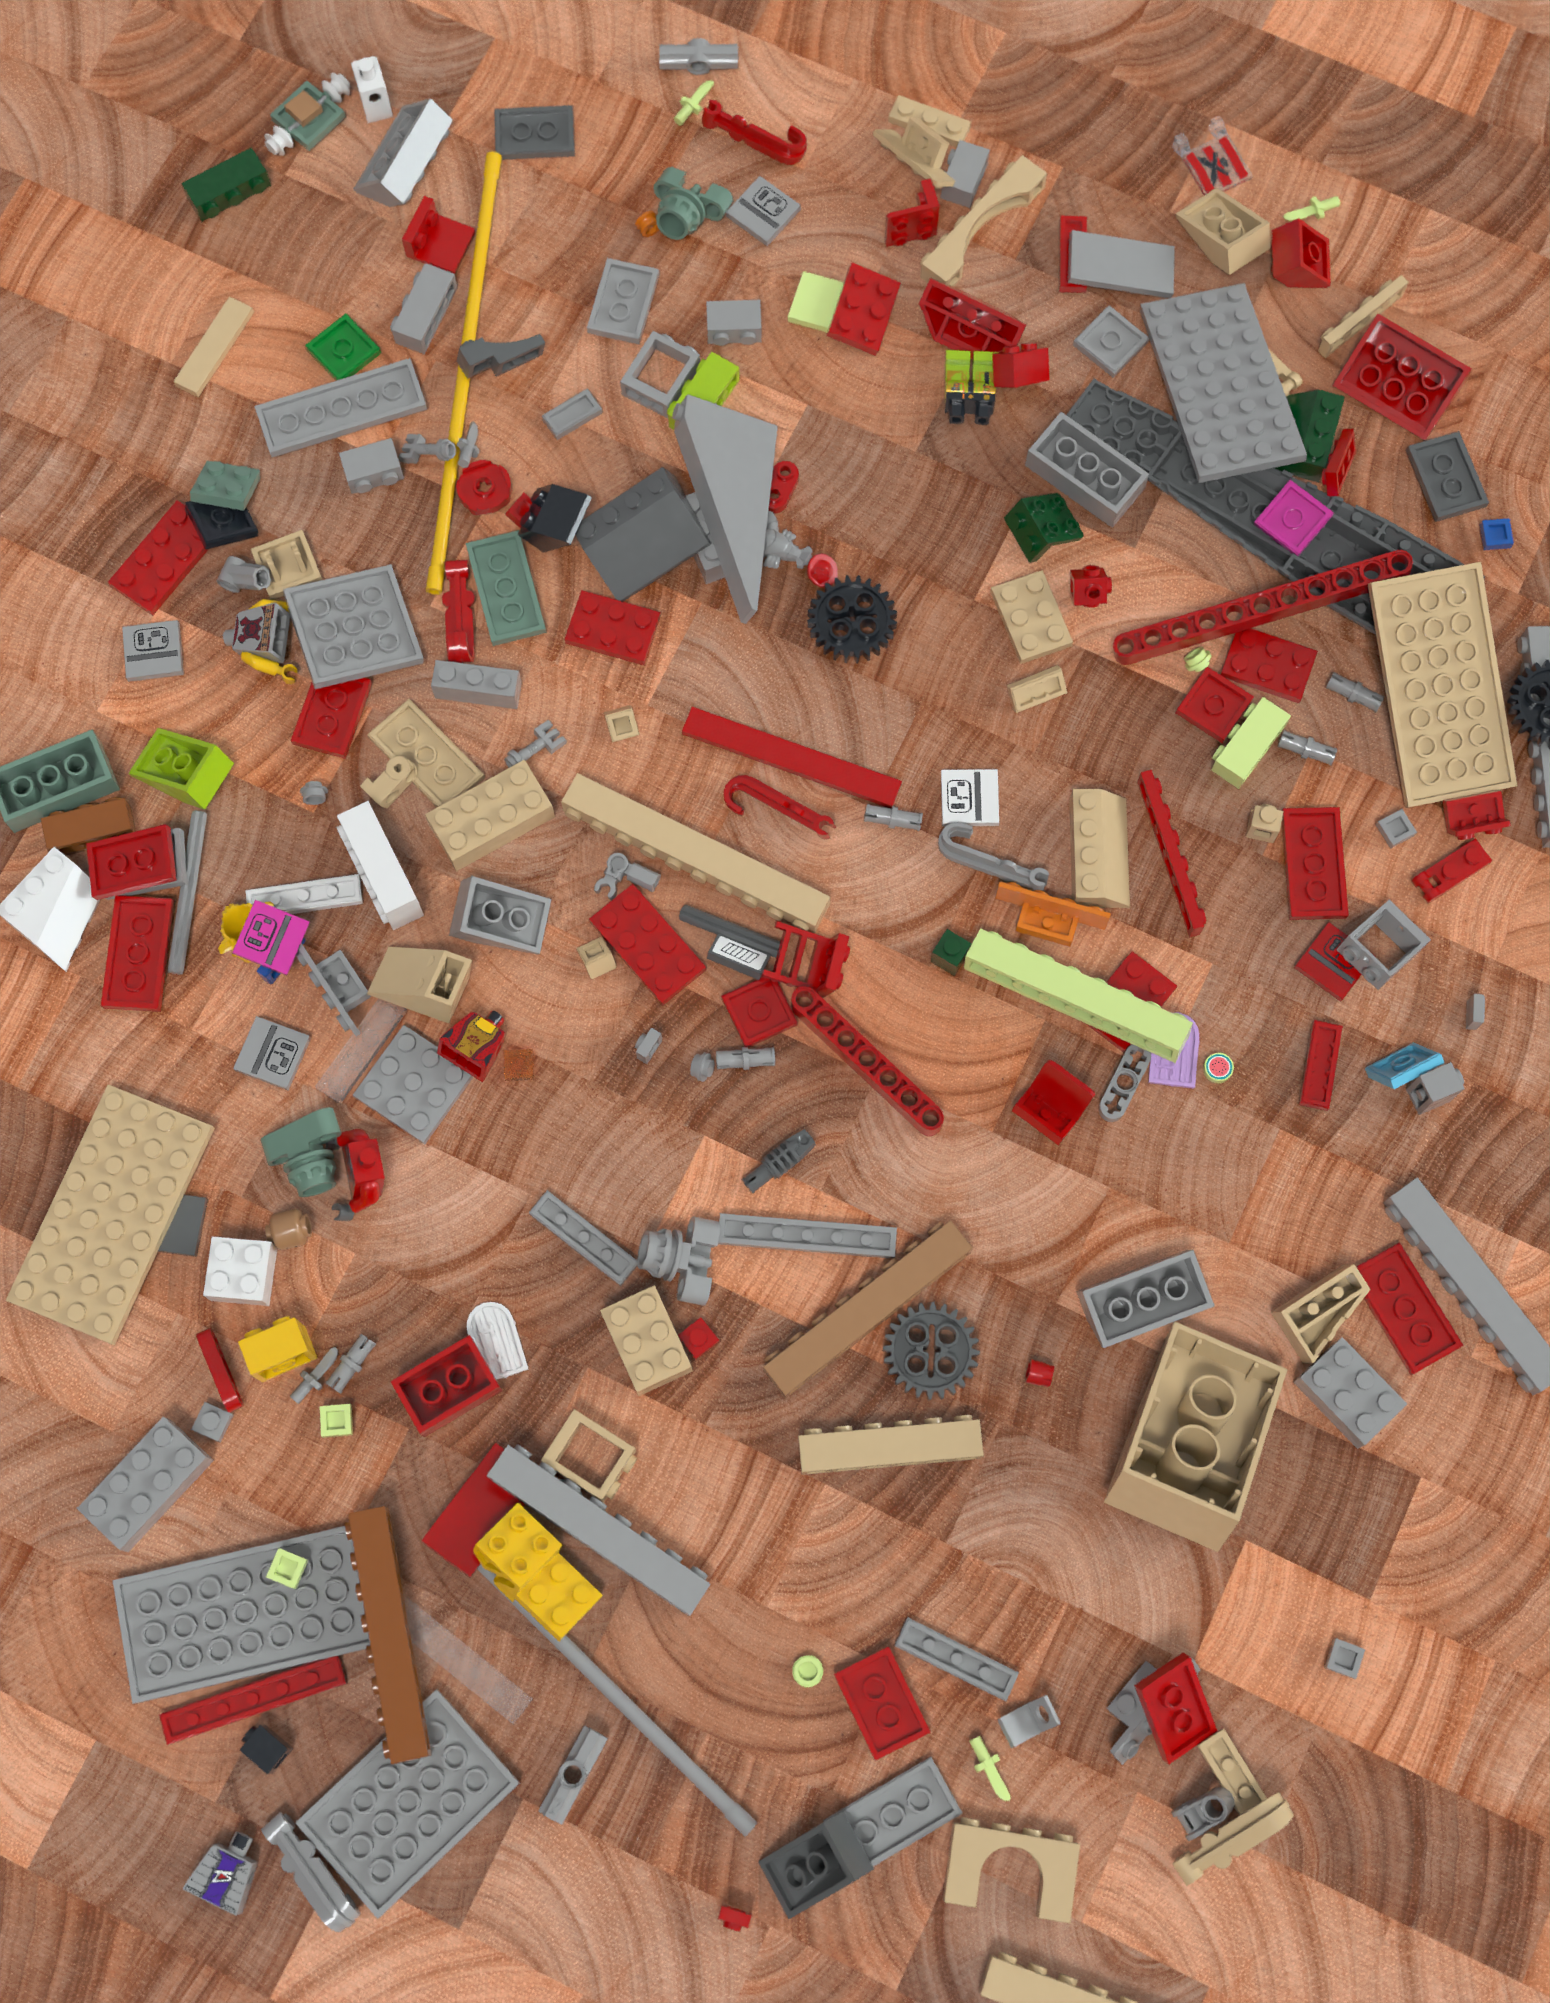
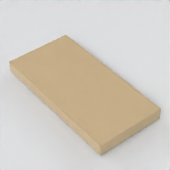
M410 699L405 701L367 734L368 738L389 760L395 756H402L415 764L417 775L412 783L436 808L474 788L485 778L484 774Z

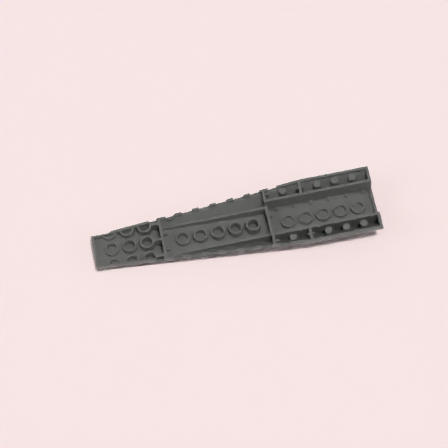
M1096 379L1091 381L1067 413V416L1149 473L1148 481L1292 582L1395 550L1407 551L1412 556L1413 565L1410 575L1465 565L1391 521L1358 505L1355 507L1343 502L1344 499L1339 496H1327V493L1317 489L1318 486L1310 482L1306 484L1293 478V474L1285 470L1281 472L1275 468L1198 483L1179 424L1173 420V416L1126 393L1115 391ZM1289 480H1292L1334 512L1332 518L1299 556L1290 553L1254 525L1255 520ZM1397 562L1392 564V567L1397 571L1406 569L1403 563ZM1375 571L1364 573L1368 579H1375L1379 576ZM1340 579L1336 582L1343 588L1351 585L1347 579ZM1313 587L1309 590L1314 596H1320L1324 593L1318 587ZM1369 593L1326 605L1376 635Z

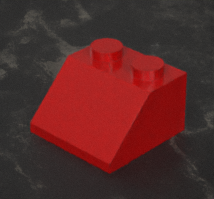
M1300 218L1272 229V274L1276 280L1288 288L1331 287L1330 250L1327 237Z

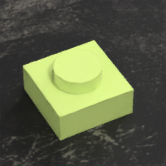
M351 1404L320 1406L321 1437L353 1435Z
M278 1548L266 1577L296 1589L308 1560Z

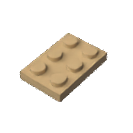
M1043 570L991 587L990 593L1020 664L1072 647L1073 640Z

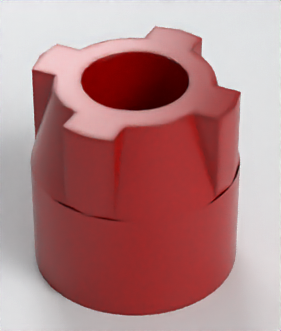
M1030 1359L1025 1382L1037 1386H1050L1055 1366Z

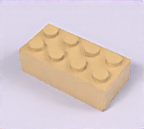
M523 760L426 813L425 816L430 828L457 872L553 819L555 814L552 804L528 764Z

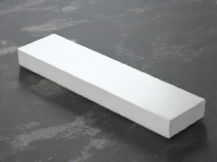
M359 874L245 890L247 903L253 905L255 900L263 903L272 902L274 904L273 907L290 914L363 904Z

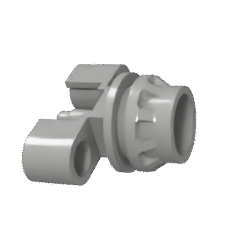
M692 1216L688 1224L685 1242H683L680 1230L675 1229L672 1232L664 1228L656 1232L646 1230L638 1250V1268L647 1270L656 1278L663 1276L664 1281L669 1282L673 1280L676 1272H679L677 1300L705 1306L710 1295L712 1278L706 1277L707 1270L712 1265L710 1251L711 1247L718 1246L720 1222Z

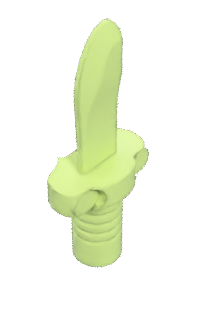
M706 81L699 86L691 98L685 96L681 98L680 103L683 107L674 117V121L678 125H682L691 113L698 115L701 112L702 108L698 104L714 86V82Z
M1335 196L1323 201H1319L1317 197H1312L1310 199V206L1288 212L1284 215V219L1293 221L1297 218L1303 219L1315 214L1318 220L1325 217L1324 211L1340 206L1339 197Z
M981 1736L970 1740L969 1742L980 1762L974 1766L976 1772L984 1769L997 1796L1004 1801H1009L1011 1796L994 1765L1000 1758L997 1754L990 1756Z

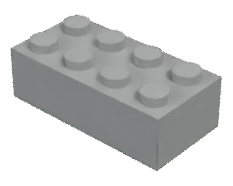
M1060 412L1028 450L1025 464L1030 470L1112 528L1144 491L1149 477V473L1063 412Z
M163 1416L78 1506L77 1510L119 1550L129 1552L214 1460L172 1420Z

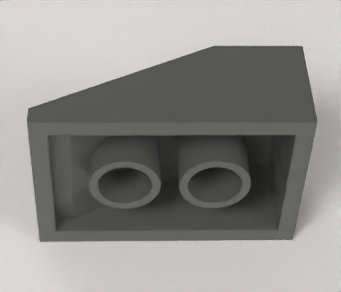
M844 1812L837 1814L758 1861L788 1919L874 1870Z

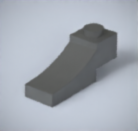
M541 334L524 340L506 343L485 342L482 337L476 341L468 340L464 342L459 348L456 361L467 379L489 368L492 369L497 377L542 356L546 342Z

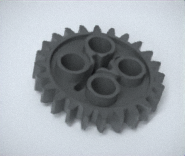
M934 1302L931 1303L929 1310H925L924 1305L919 1303L918 1312L916 1313L911 1307H908L907 1318L901 1314L897 1315L900 1325L890 1324L889 1328L894 1332V1335L885 1334L884 1337L885 1340L891 1343V1345L884 1346L882 1349L883 1352L891 1354V1356L883 1361L884 1364H893V1367L888 1371V1375L898 1374L899 1377L895 1385L897 1386L905 1382L907 1385L904 1392L908 1393L912 1388L916 1389L915 1396L917 1399L922 1392H926L928 1401H931L933 1392H937L941 1400L944 1398V1390H948L952 1396L955 1395L954 1385L956 1384L964 1388L966 1384L962 1378L972 1379L974 1376L968 1368L978 1367V1363L971 1358L980 1355L979 1350L972 1349V1346L976 1345L979 1339L969 1337L975 1328L969 1327L965 1329L964 1325L968 1318L964 1317L958 1321L956 1319L957 1309L951 1314L946 1313L947 1304H944L939 1311L936 1310ZM930 1325L935 1327L934 1350H939L933 1358L932 1378L928 1377L929 1354L923 1352L929 1345ZM915 1328L920 1329L925 1334V1339L919 1343L913 1342L909 1338V1331ZM950 1330L954 1334V1342L951 1344L942 1343L938 1336L939 1332ZM912 1358L920 1359L924 1364L923 1371L919 1373L910 1371L907 1365L908 1361ZM949 1360L954 1366V1371L950 1374L941 1373L937 1365L939 1361Z

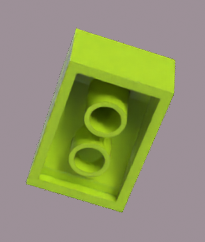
M157 728L129 774L185 804L205 810L234 763L215 744Z

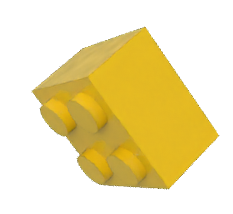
M290 1316L282 1317L272 1323L273 1327L264 1331L261 1328L252 1330L244 1335L245 1339L238 1341L250 1375L263 1383L318 1359L305 1325L295 1317L290 1319Z

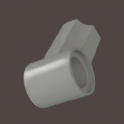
M228 556L216 582L222 588L234 593H238L241 588L260 591L262 588H268L271 582L270 570L264 565L249 564L237 557Z

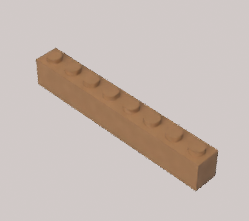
M951 1220L945 1225L942 1222L935 1225L928 1232L930 1237L924 1242L920 1243L917 1240L905 1249L906 1256L899 1261L896 1258L889 1261L882 1267L883 1274L876 1279L872 1276L858 1286L861 1290L852 1298L849 1294L835 1304L837 1309L829 1316L826 1313L820 1315L811 1323L814 1327L806 1334L800 1331L788 1341L790 1346L783 1352L777 1349L764 1360L767 1364L763 1367V1371L785 1399L971 1254L973 1247Z

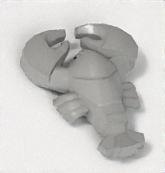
M768 511L763 558H767L763 566L778 568L780 560L795 561L797 568L803 569L804 565H808L812 558V549L809 546L802 550L799 549L798 546L791 542L796 538V535L787 529L779 533V522L774 513Z

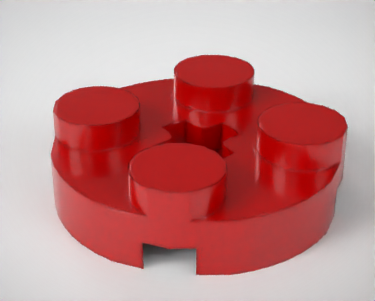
M477 460L462 470L459 480L457 479L456 489L460 502L465 508L469 509L470 513L473 515L495 513L509 504L512 485L510 476L503 466L492 464L489 460ZM485 482L486 485L492 486L487 492L477 490L480 488V483Z

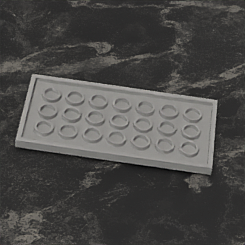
M1245 283L1141 304L1140 313L1198 483L1306 461V450Z
M345 1526L113 1580L132 1704L366 1650V1646L370 1645L369 1633H364L362 1629L361 1614H365L363 1601L359 1602L356 1595L355 1584L360 1583L358 1570L353 1571L350 1553L355 1551L353 1540L348 1541ZM278 1548L308 1560L296 1589L266 1577Z

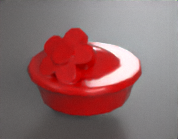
M820 553L810 559L806 573L811 583L824 588L825 583L832 585L835 582V578L838 576V568L833 558L827 554Z

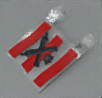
M1220 116L1212 118L1211 124L1208 126L1209 132L1215 139L1194 149H1190L1185 134L1181 133L1174 137L1175 141L1172 143V147L1181 156L1203 195L1208 194L1215 188L1225 192L1252 179V173L1228 135L1224 121Z

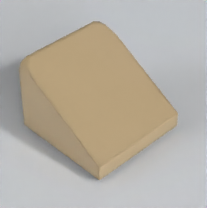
M630 705L604 712L612 742L639 735L634 713Z
M603 937L576 948L591 979L616 968L612 953Z

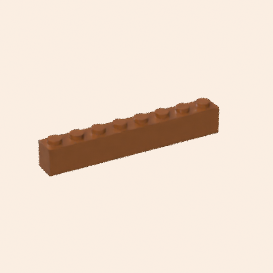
M381 1506L349 1513V1521L345 1522V1531L348 1541L353 1540L355 1551L350 1553V1560L353 1571L358 1570L360 1583H356L355 1588L358 1601H363L365 1614H361L362 1629L364 1633H369L370 1645L366 1646L367 1659L369 1664L374 1663L376 1676L371 1677L374 1695H379L381 1708H377V1718L379 1726L385 1727L387 1738L382 1740L385 1759L390 1758L391 1764H397L432 1756L389 1508Z

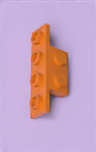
M999 882L995 899L1022 906L1016 932L1071 947L1077 923L1105 930L1111 913L1104 912L1100 907H1087L1077 904L1072 899H1059L1049 896L1041 890L1031 891L1024 889L1013 882Z

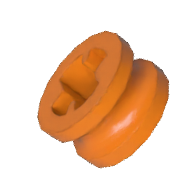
M647 211L636 220L635 226L640 230L644 238L651 237L659 231L656 223L657 214L654 211Z

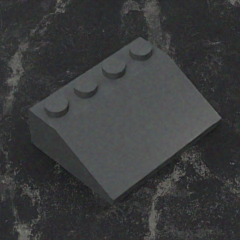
M663 467L583 519L575 534L584 552L616 600L619 601L627 600L711 545L676 477Z

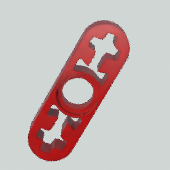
M210 1327L197 1333L198 1343L226 1410L230 1413L243 1407L241 1395L214 1331Z

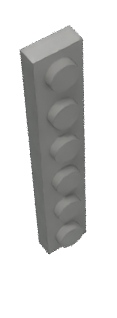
M720 1213L718 1245L895 1258L896 1227Z

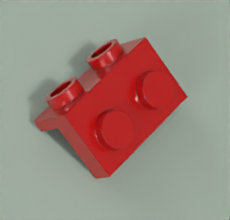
M1492 790L1443 800L1447 833L1456 836L1458 840L1474 838V833L1484 831L1485 834L1501 833L1502 828L1511 826L1510 820L1505 819L1501 790Z

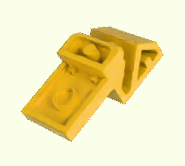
M517 1503L475 1545L473 1552L484 1569L496 1574L494 1578L496 1587L512 1602L516 1600L560 1642L603 1595L559 1554L562 1544Z

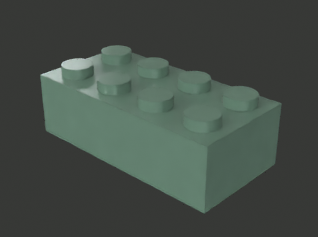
M93 729L0 766V812L4 822L14 833L40 823V818L48 817L52 812H67L120 790L102 742Z

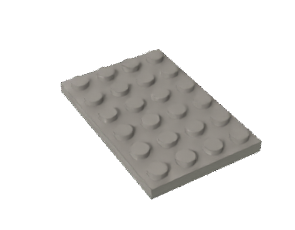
M438 1689L423 1701L432 1756L391 1764L390 1758L385 1759L381 1741L295 1822L377 1919L385 1914L520 1784L517 1778Z

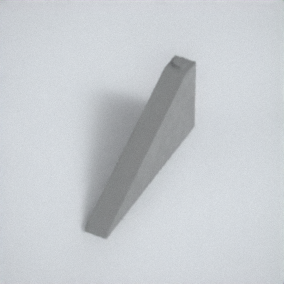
M687 394L681 404L677 403L672 415V418L675 420L674 433L740 621L746 624L758 609L778 426Z

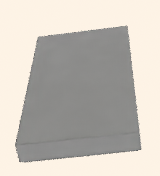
M1072 230L1069 235L1068 283L1171 298L1174 294L1175 246Z
M929 1757L824 1819L823 1822L844 1812L874 1867L961 1815L962 1811L932 1757Z

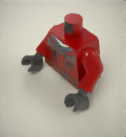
M363 1129L341 1132L339 1137L327 1142L324 1148L336 1151L342 1147L352 1199L349 1204H333L332 1210H339L338 1217L334 1218L336 1221H351L354 1213H358L375 1204L379 1197L382 1196L385 1176L377 1139H370Z

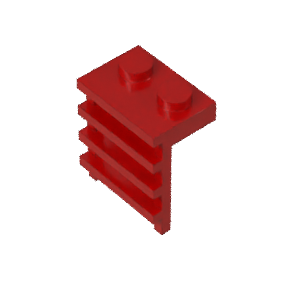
M776 921L774 928L783 930L773 972L764 969L761 976L769 978L774 982L785 983L789 987L808 986L815 990L822 998L836 991V989L838 990L844 976L841 973L842 964L847 961L850 954V946H847L850 936L838 933L830 939ZM792 933L798 935L799 939L789 977L780 974ZM810 939L815 941L805 982H801L796 979L806 941Z

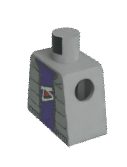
M236 1831L229 1847L220 1843L213 1844L185 1883L183 1890L235 1916L242 1914L258 1864L256 1860L245 1856L253 1838Z

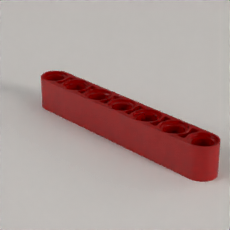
M801 986L794 990L791 997L792 1011L810 1030L924 1136H934L940 1132L944 1121L943 1111L815 990L808 986ZM801 997H807L812 1001V1004L804 1008L800 1007L796 1001ZM825 1016L829 1017L833 1023L829 1027H822L817 1023V1020ZM842 1036H849L854 1043L851 1046L844 1047L839 1044L838 1039ZM867 1055L872 1057L875 1063L866 1067L860 1064L859 1059ZM890 1075L895 1079L896 1083L889 1087L884 1086L880 1082V1078ZM905 1095H912L917 1103L914 1106H906L902 1103L901 1098ZM925 1115H933L937 1118L938 1123L935 1126H927L922 1118Z

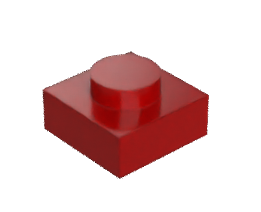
M523 492L505 513L519 528H521L520 521L530 509L532 504L531 498Z
M701 1317L678 1335L695 1360L719 1343V1339Z
M722 1904L718 1919L724 1921L723 1927L740 1932L742 1927H749L752 1913Z

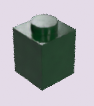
M947 929L933 950L930 962L955 976L964 963L965 956L972 943Z

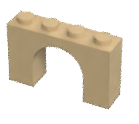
M961 1817L960 1823L953 1822L942 1899L944 1902L976 1907L980 1873L985 1860L1000 1848L1018 1847L1026 1850L1034 1858L1039 1868L1040 1887L1036 1916L1041 1919L1071 1923L1080 1844L1072 1842L1073 1836L1054 1833V1839L1041 1837V1830L1023 1828L1022 1834L1010 1832V1825L993 1822L991 1828L979 1827L980 1820Z

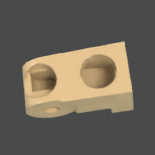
M395 756L388 761L386 770L375 781L367 778L360 787L378 805L388 809L413 782L417 775V768L412 761L402 756Z

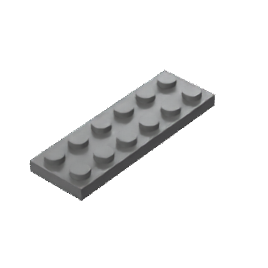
M409 358L256 405L255 409L270 455L273 458L427 410V406L414 367Z

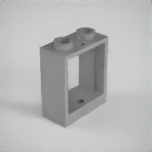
M652 331L620 381L622 395L668 418L667 410L674 400L677 401L682 395L681 391L686 381L692 380L696 375V369L700 363V354L690 346H682L674 342L666 334L660 335ZM655 349L686 364L667 394L637 379Z
M1388 900L1355 929L1336 950L1369 983L1379 990L1408 964L1431 939L1393 902ZM1375 924L1406 953L1389 970L1358 941Z

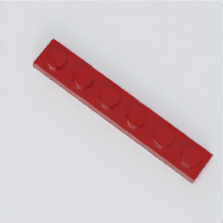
M1152 769L1141 772L1137 784L1189 937L1200 935L1205 927L1204 924H1206L1205 912L1202 907L1198 908L1195 899L1197 898L1196 886L1193 881H1189L1186 873L1189 870L1188 862L1184 855H1180L1178 849L1180 845L1179 836L1176 829L1172 830L1169 822L1171 820L1170 809L1167 803L1163 804L1160 796L1162 794L1159 778H1154Z

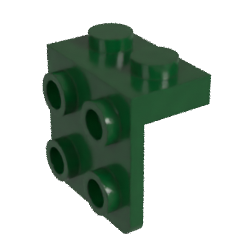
M1059 493L1021 498L1004 517L1005 522L1029 563L1037 562L1053 545L1080 541L1084 536L1066 501Z

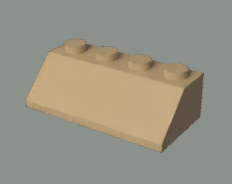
M1073 789L1069 800L1072 900L1077 904L1087 907L1129 908L1126 798L1103 789Z

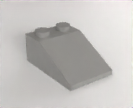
M471 876L460 882L449 936L482 945L540 954L551 899Z

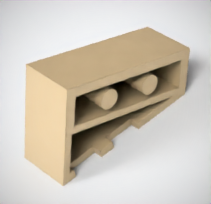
M1355 1264L1342 1265L1273 1310L1271 1314L1302 1363H1314L1319 1357L1318 1354L1336 1335L1335 1332L1345 1319L1350 1317L1370 1291V1288Z

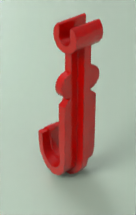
M709 100L708 108H703L701 123L705 128L715 129L719 127L729 132L730 137L734 141L740 142L743 140L747 146L782 164H797L805 155L807 150L806 136L801 130L792 125L787 131V140L793 143L790 144L752 123L747 124L741 115L731 116L723 112L721 104L716 100Z
M468 560L445 561L446 578L449 580L450 591L445 592L442 596L443 605L448 608L445 611L447 661L473 663L475 657L473 610L469 607L475 603V596L472 591L467 590L466 579L470 578Z
M738 775L725 785L723 792L724 801L730 810L740 816H743L744 810L732 800V796L736 791H742L811 829L821 839H830L828 833L821 830L824 825H829L836 829L833 820L829 816L814 812L751 776Z

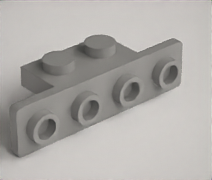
M301 943L296 957L303 967L308 964L312 969L308 975L317 988L322 985L326 993L322 997L332 1010L336 1007L340 1012V1015L336 1016L337 1020L345 1032L351 1029L355 1036L361 1034L347 1012L372 996L367 994L368 990L341 950L316 965Z
M1191 1658L1198 1676L1200 1667L1197 1665L1195 1660ZM1147 1661L1144 1662L1107 1707V1710L1128 1727L1110 1750V1753L1122 1765L1136 1755L1141 1742L1147 1735L1152 1734L1134 1687L1135 1684L1157 1670Z

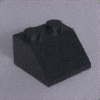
M554 484L538 488L531 497L532 504L529 511L524 514L520 521L521 528L518 536L542 552L571 545L592 497L588 494Z

